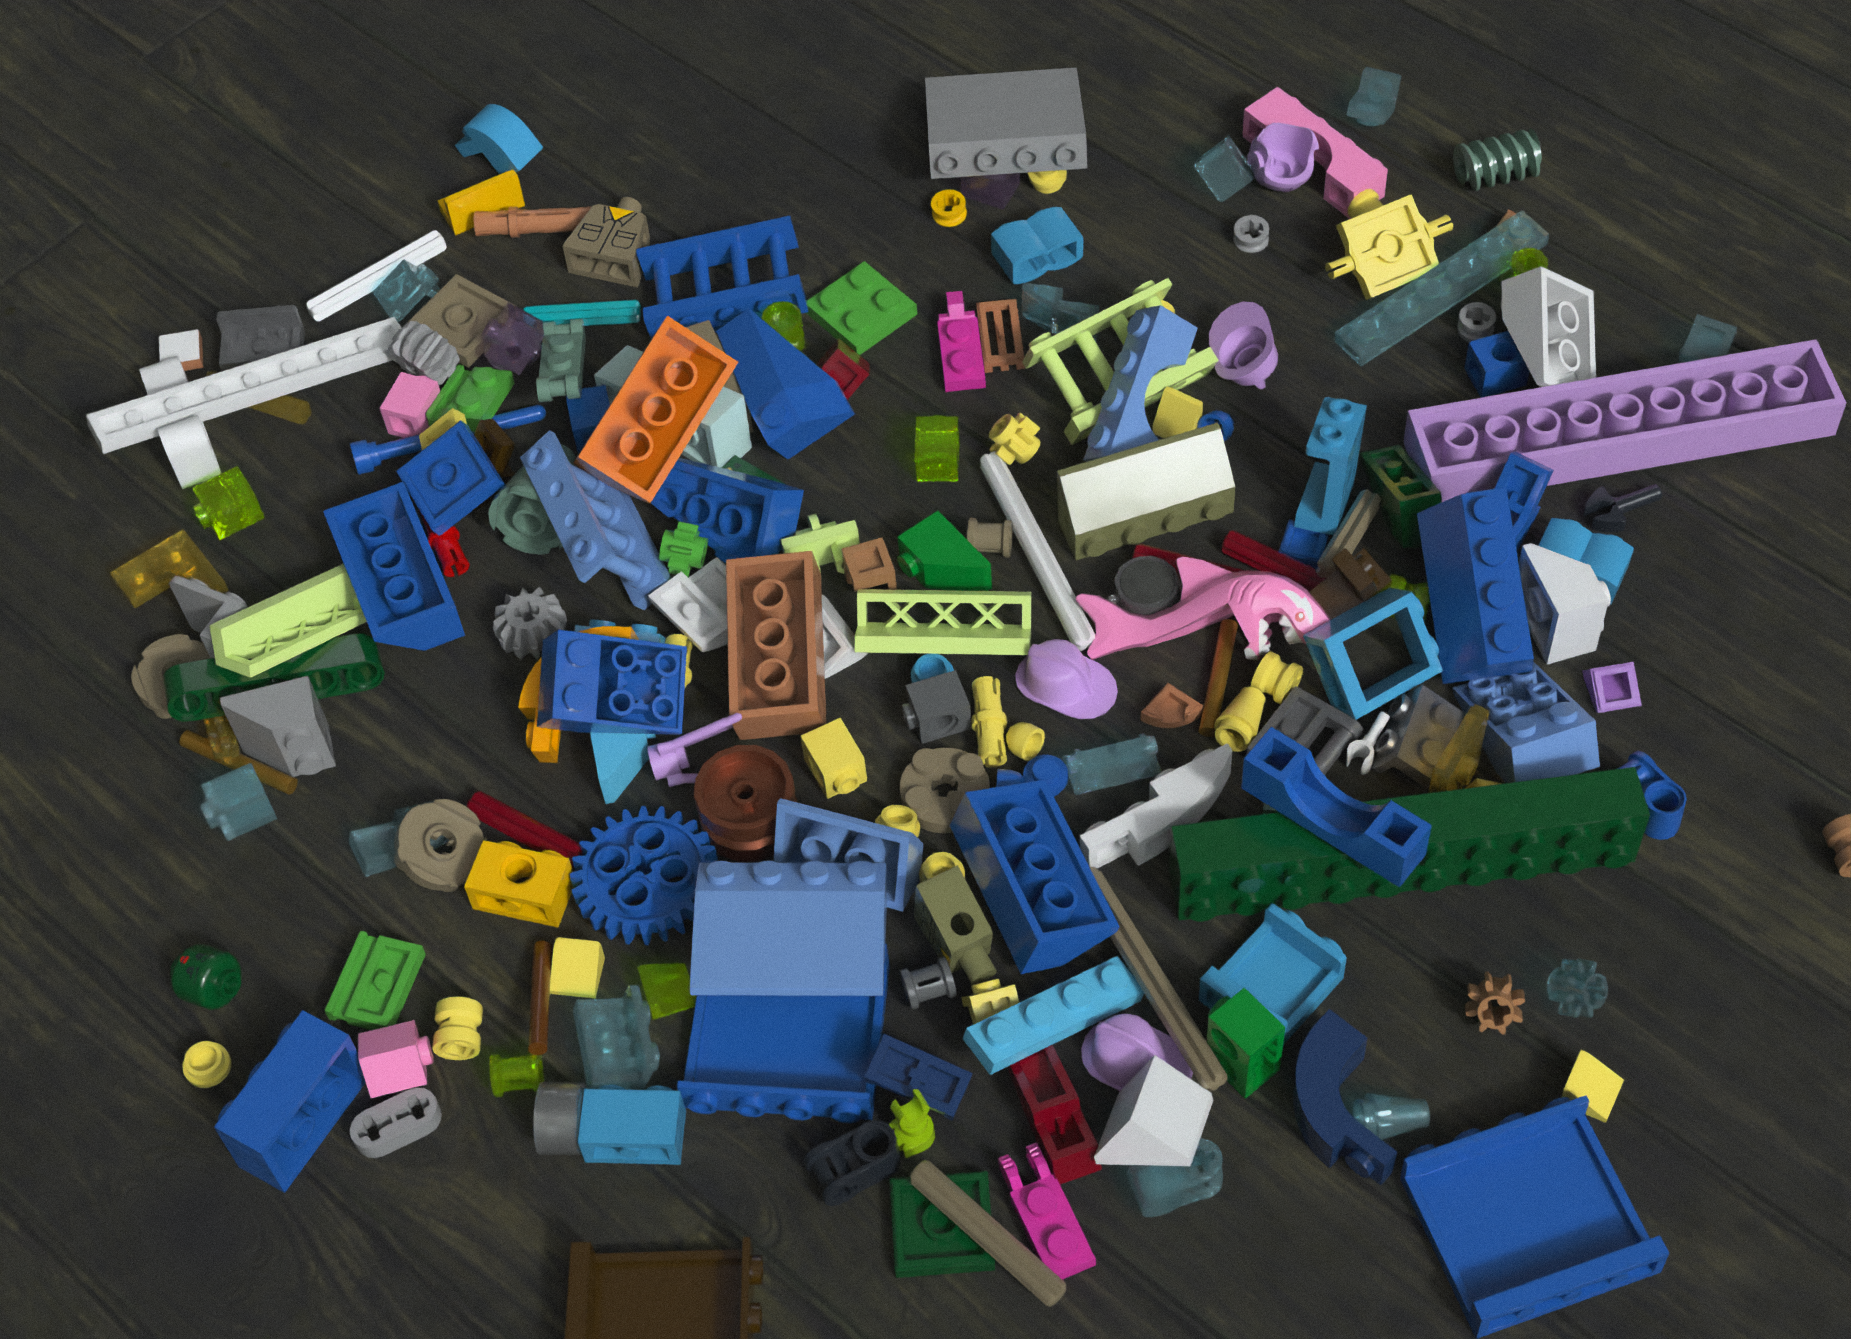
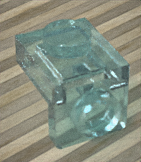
M1366 67L1362 72L1359 90L1349 102L1347 116L1357 118L1358 123L1366 126L1384 125L1394 112L1401 76Z
M403 259L373 291V294L390 318L395 317L400 322L425 295L433 298L440 291L436 284L439 278L424 264L417 267Z
M1697 314L1686 343L1680 349L1679 363L1728 355L1737 333V327Z

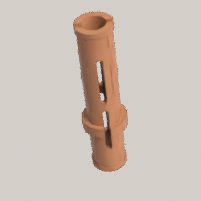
M515 206L509 207V210L475 211L474 230L476 236L502 234L510 235L511 238H519L520 234L574 231L591 209V206L519 210Z

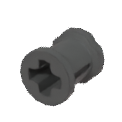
M945 956L938 957L935 964L909 971L907 968L899 969L903 990L911 1010L919 1008V1003L943 995H947L949 998L957 996L953 976ZM935 979L937 980V982L931 984H927L921 987L918 986V984H922Z

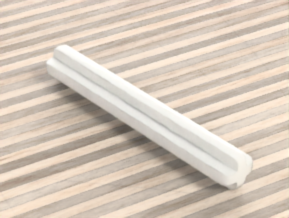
M433 230L308 300L306 307L310 316L316 322H320L444 252L447 248L444 238L437 230Z

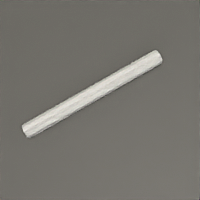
M996 451L984 454L980 458V468L1007 520H1012L1013 531L1069 640L1080 651L1089 648L1095 639V632L1081 606L1076 602V596L1006 463L995 454Z

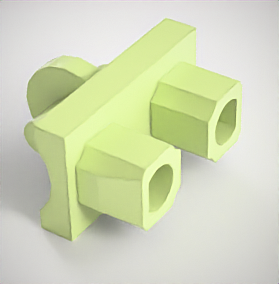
M816 514L807 516L809 528L796 531L795 536L781 539L783 553L813 551L818 567L834 562L837 572L843 574L844 566L841 549L860 544L855 520L837 525L835 521L820 525Z

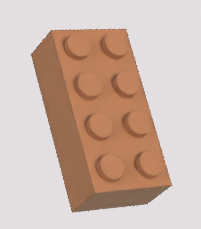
M813 551L727 559L729 716L735 713L742 715V719L739 722L732 724L739 740L805 734L825 725L826 697L821 573Z

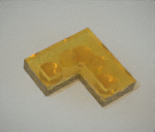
M183 529L110 572L114 582L134 608L170 588L169 583L174 576H180L187 580L191 578L198 579L210 589L223 594L229 591L225 581Z

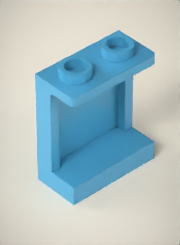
M1324 398L1305 453L1308 456L1326 459L1330 462V465L1314 463L1296 513L1294 527L1334 536L1340 526L1355 481L1367 405L1354 403L1346 399Z
M1271 903L1265 910V917L1261 926L1220 970L1211 966L1200 978L1199 1001L1211 1009L1222 997L1228 995L1232 998L1245 987L1285 1026L1284 1045L1344 978L1347 957L1336 942L1328 937H1320L1311 931L1297 914L1290 910L1283 911Z

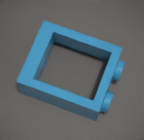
M1388 588L1303 635L1331 706L1355 720L1443 671L1437 657L1439 647L1434 638L1428 634L1422 618L1424 616L1423 606L1411 591ZM1394 614L1413 663L1362 691L1343 642Z

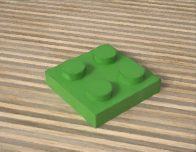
M865 261L807 300L809 312L806 314L834 338L842 340L859 355L917 315V304Z

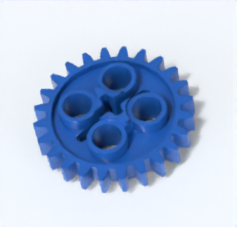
M641 806L639 816L632 818L630 812L624 809L622 813L623 821L617 823L608 816L605 818L608 827L606 831L595 827L590 829L594 840L593 843L580 841L579 845L583 856H574L572 858L575 871L570 873V879L574 887L572 893L575 903L579 904L583 919L590 917L595 931L605 926L607 937L610 940L622 931L626 944L629 945L636 934H641L644 944L649 945L652 933L658 932L661 939L666 942L668 941V929L674 927L678 932L684 934L685 927L683 921L686 918L691 921L694 920L695 888L699 863H712L718 860L715 846H710L709 836L706 831L699 833L696 820L693 819L684 824L682 812L677 811L670 819H667L663 806L659 807L655 816H649L646 806ZM654 844H660V845H661V846H659L658 848L653 849V850H647V849H646L647 847H649V846H651V845H654ZM622 867L619 871L607 873L611 868ZM674 877H685L678 882H668ZM637 899L645 900L642 904H639L637 906L629 905L632 901H635Z

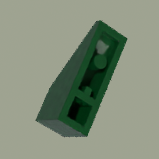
M1400 444L1360 453V461L1372 490L1380 495L1381 501L1379 506L1390 532L1403 548H1422L1417 513L1442 503L1441 492Z

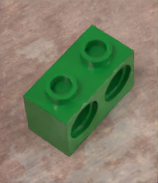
M1244 987L1232 998L1228 995L1222 997L1210 1009L1208 1013L1207 1044L1226 1072L1227 1082L1246 1099L1280 1071L1285 1026Z

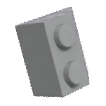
M308 676L220 698L224 713L244 753L292 777L312 775L323 769L336 766L329 724Z

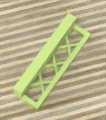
M341 564L209 626L216 665L251 678L367 621L345 565Z
M858 589V626L855 633V652L1028 655L1031 647V592ZM867 602H885L895 614L886 623L867 622ZM897 602H907V603H906L904 606L901 607ZM916 602H928L939 614L929 623H917L907 611ZM940 603L949 604L944 608ZM960 603H971L982 615L972 624H961L950 612ZM983 603L993 604L989 608H987ZM1003 604H1022V625L1003 624L993 613ZM902 618L906 623L895 622ZM945 619L949 624L939 622ZM988 619L992 624H982V623L985 622V621Z

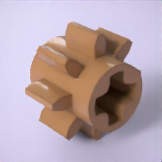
M1485 972L1484 980L1478 986L1468 984V996L1473 1000L1465 1004L1466 1016L1473 1017L1478 1015L1479 1031L1483 1032L1488 1027L1490 1029H1498L1503 1035L1506 1032V1026L1512 1020L1519 1023L1523 1021L1522 1010L1517 1006L1525 1002L1524 990L1517 989L1512 991L1511 975L1507 974L1502 979L1492 977L1489 972ZM1497 999L1500 1006L1493 1007L1490 1000Z

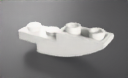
M1227 743L1215 750H1204L1191 762L1177 769L1170 768L1162 771L1150 782L1148 802H1137L1131 805L1124 814L1108 822L1100 821L1090 826L1084 834L1080 835V849L1089 867L1099 868L1127 853L1131 855L1139 866L1170 847L1171 826L1198 823L1218 798L1231 774L1232 749Z

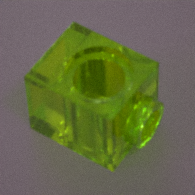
M934 415L916 417L915 466L917 482L958 481L960 446L958 416Z
M238 466L192 488L199 503L192 508L204 529L211 526L219 540L265 518L254 491Z

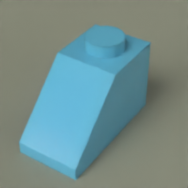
M590 733L599 783L605 804L614 803L649 760L647 746H649L648 739L656 738L655 734Z

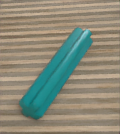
M636 299L526 306L523 310V322L528 330L542 329L543 322L555 321L556 325L570 324L571 319L583 318L584 326L639 323L641 320V307Z

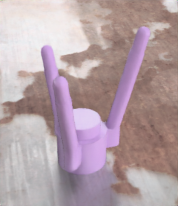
M735 713L676 739L647 746L655 779L667 778L669 787L684 783H695L698 773H682V769L690 767L685 748L733 728L732 724L739 722L742 719V715Z

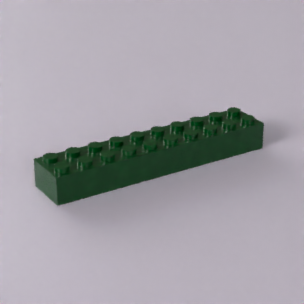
M1636 767L1364 801L1363 803L1370 805H1383L1392 800L1432 825L1426 855L1400 888L1280 812L1171 826L1169 874L1178 921L1191 919L1202 922L1211 920L1219 915L1235 913L1243 916L1254 915L1262 910H1266L1271 903L1279 908L1296 910L1312 903L1329 901L1334 904H1342L1354 898L1374 895L1379 898H1389L1405 891L1422 890L1425 892H1435L1452 885L1468 884L1470 886H1481L1492 880L1506 878L1527 880L1538 874L1553 872L1574 874L1584 868L1600 866L1620 868L1635 862L1650 813Z

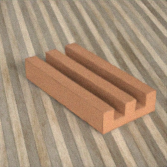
M1016 299L976 303L985 373L993 372V367L1000 366L1001 371H1008L1009 365H1016L1017 370L1025 369L1022 363L1024 352ZM1001 310H1009L1015 353L1007 354ZM993 311L999 355H991L986 312Z

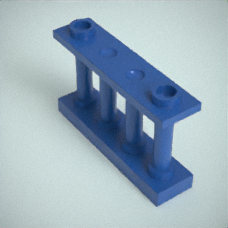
M791 217L771 219L636 249L645 279L655 280L657 305L643 308L644 322L650 338L652 339L667 316L684 327L710 320L716 332V330L748 308L764 321L809 312L799 274L789 276L786 250L799 248ZM770 254L774 280L750 285L747 259ZM731 262L735 288L712 293L708 267ZM693 271L696 297L673 301L670 275Z

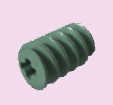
M1532 128L1527 132L1525 130H1517L1513 135L1504 133L1498 138L1494 136L1487 137L1483 142L1473 140L1468 146L1461 143L1456 144L1454 147L1453 165L1455 175L1461 185L1468 181L1473 191L1480 189L1481 178L1484 179L1487 187L1491 188L1495 185L1496 175L1499 176L1502 184H1509L1511 171H1513L1517 181L1524 180L1525 168H1528L1529 174L1532 177H1538L1540 174V163L1542 160L1540 142Z

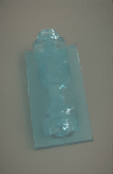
M1144 733L1139 734V738L1081 752L1079 749H1075L1074 754L1063 756L1075 795L1157 776L1161 773L1155 755L1158 753L1156 739L1154 736H1145Z

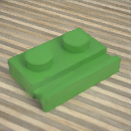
M458 365L426 412L429 426L454 408L465 414L467 425L471 431L475 432L479 420L492 419L514 385L512 371L490 367H474L472 371H467L464 369V365Z
M360 931L326 1006L325 1013L328 1019L333 1021L336 1019L344 1020L349 1025L369 1030L396 1025L426 955L423 946L380 935L376 938L368 936L367 932Z

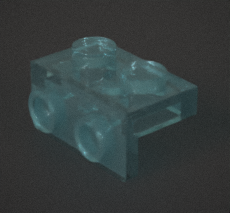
M628 985L623 998L577 1000L573 1008V1015L588 1089H599L603 1085H618L626 1090H644L653 1071H656L658 1068L659 1051L657 1044L650 1040L648 1030L650 1009L647 1001H642L639 985Z

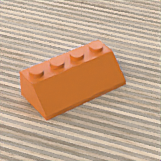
M667 316L573 463L608 486L650 504L735 369L738 361Z

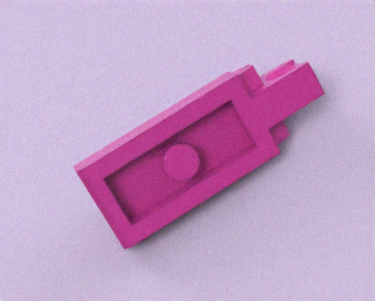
M962 291L946 292L948 313L938 314L939 321H937L945 392L986 388L978 319L975 317L974 311H964Z

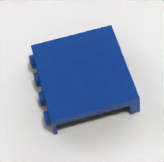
M885 944L883 996L697 995L684 1081H678L677 1089L681 1092L685 1108L700 1114H712L717 1110L737 1111V1113L747 1117H760L764 1113L784 1114L786 1117L794 1120H808L812 1116L832 1117L834 1120L842 1123H856L860 1119L873 1120L876 1084L871 1085L865 1082L864 1076L882 1039L890 969L887 944Z
M1587 1095L1571 1101L1568 1097L1558 1098L1548 1103L1542 1111L1525 1116L1524 1113L1512 1114L1500 1121L1496 1127L1482 1132L1479 1129L1464 1131L1457 1135L1450 1143L1436 1148L1432 1144L1416 1148L1408 1154L1407 1158H1404L1400 1180L1476 1339L1661 1273L1669 1256L1668 1249L1660 1235L1650 1239L1585 1115L1590 1102Z

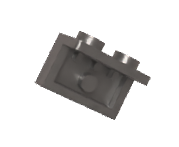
M295 305L217 312L216 321L222 333L219 365L222 371L304 346L305 330Z
M1424 685L1406 695L1401 694L1397 696L1388 710L1390 720L1386 731L1376 743L1375 751L1377 756L1372 769L1381 774L1395 767L1428 790L1440 785L1465 713Z

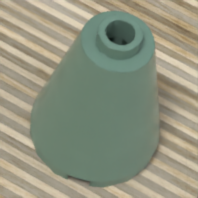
M561 444L569 463L577 467L573 463L576 459L573 451ZM523 465L492 499L488 510L489 522L493 530L497 526L505 535L503 541L510 547L524 553L548 554L551 548L559 546L560 549L563 546Z

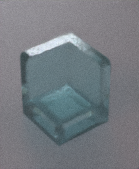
M1227 136L1198 157L1193 165L1220 202L1228 199L1254 178L1251 165H1248V161L1230 136Z

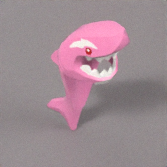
M1188 557L1176 559L1182 582L1180 602L1151 615L1130 613L1099 595L1082 593L1077 595L1075 599L1095 623V639L1087 650V655L1091 660L1114 652L1135 647H1148L1175 639L1234 615L1249 642L1244 649L1246 658L1259 660L1261 655L1270 651V641L1268 639L1272 635V630L1268 627L1271 622L1279 621V624L1283 626L1284 637L1289 644H1306L1303 637L1304 634L1331 620L1308 590L1289 577L1269 571L1247 570L1231 572L1204 560Z

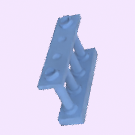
M549 430L520 459L579 581L586 583L600 569H606L620 577L633 605L645 610L652 604L649 601L648 595L669 581L671 576L664 562L659 560V553L630 495L608 486L588 472L570 464L556 434Z

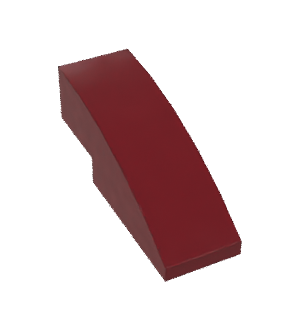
M1053 1044L1008 1066L1010 1076L1037 1144L1047 1161L1051 1175L1053 1174L1054 1178L1058 1179L1059 1184L1061 1185L1102 1170L1101 1164H1096L1094 1159L1098 1143L1081 1111L1079 1097Z

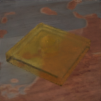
M1477 704L1471 706L1432 771L1428 793L1462 789L1464 784H1469L1478 767L1490 710Z

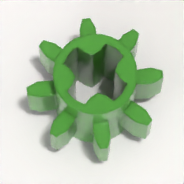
M679 521L675 531L665 530L661 542L659 560L668 562L670 574L677 575L682 571L689 577L692 568L702 569L707 553L708 538L699 536V525Z

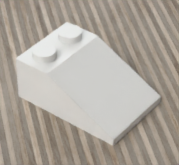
M1542 266L1502 281V320L1536 384L1546 387L1596 378L1593 290Z

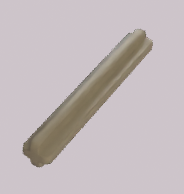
M924 1160L914 1168L910 1174L911 1184L1046 1306L1051 1307L1063 1297L1066 1292L1065 1282L930 1161Z

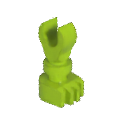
M913 1089L914 1097L907 1104L899 1106L895 1099L890 1107L896 1118L889 1125L895 1132L899 1150H903L906 1158L927 1150L935 1139L934 1125L931 1117L927 1114L930 1107L918 1089Z

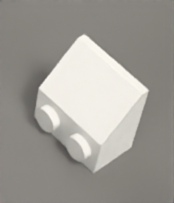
M1532 543L1522 545L1519 570L1529 631L1546 664L1596 651L1600 633L1604 629L1607 606L1611 602L1610 593L1605 582L1597 579L1593 569L1588 564Z

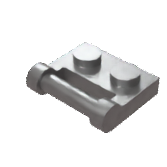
M1295 686L1247 747V754L1270 727L1275 728L1308 749L1326 726L1335 733L1314 759L1321 772L1325 775L1347 745L1358 740L1363 733V728L1351 716Z

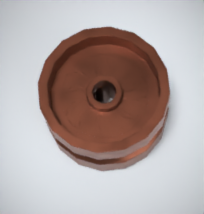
M736 745L717 752L703 764L695 778L694 799L699 812L701 829L703 832L706 831L708 833L710 846H715V850L720 856L737 862H758L774 856L777 802L780 798L797 802L794 780L787 763L774 751L757 745Z

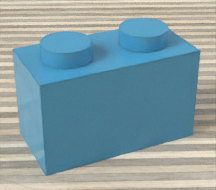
M603 1085L599 1089H584L578 1145L585 1163L681 1165L686 1109L681 1092L674 1091L665 1086H651L646 1090H626L618 1085Z

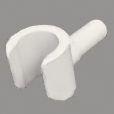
M1381 711L1367 735L1362 740H1355L1349 744L1345 761L1346 767L1349 766L1350 761L1354 757H1363L1365 760L1362 764L1361 774L1365 775L1371 770L1374 758L1373 747L1390 718L1388 714Z

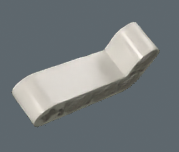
M178 356L139 369L148 395L188 383ZM198 415L158 429L164 449L182 489L222 476L204 423L200 421Z

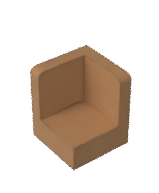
M883 537L841 549L845 578L848 584H852L854 592H857L858 589H867L881 584L884 585L885 590H897L895 569Z

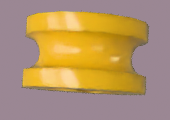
M950 189L942 190L932 198V216L937 224L944 227H953L961 224L966 219V201L960 192ZM946 206H953L952 211H945Z

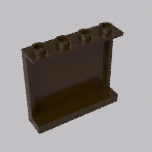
M743 1237L742 1249L595 1254L591 1242H571L565 1339H753V1333H762L761 1302H754V1285H763L762 1254L755 1255L750 1237Z

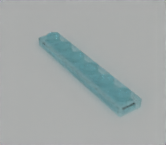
M1521 210L1335 332V342L1360 366H1363L1547 245L1549 233Z

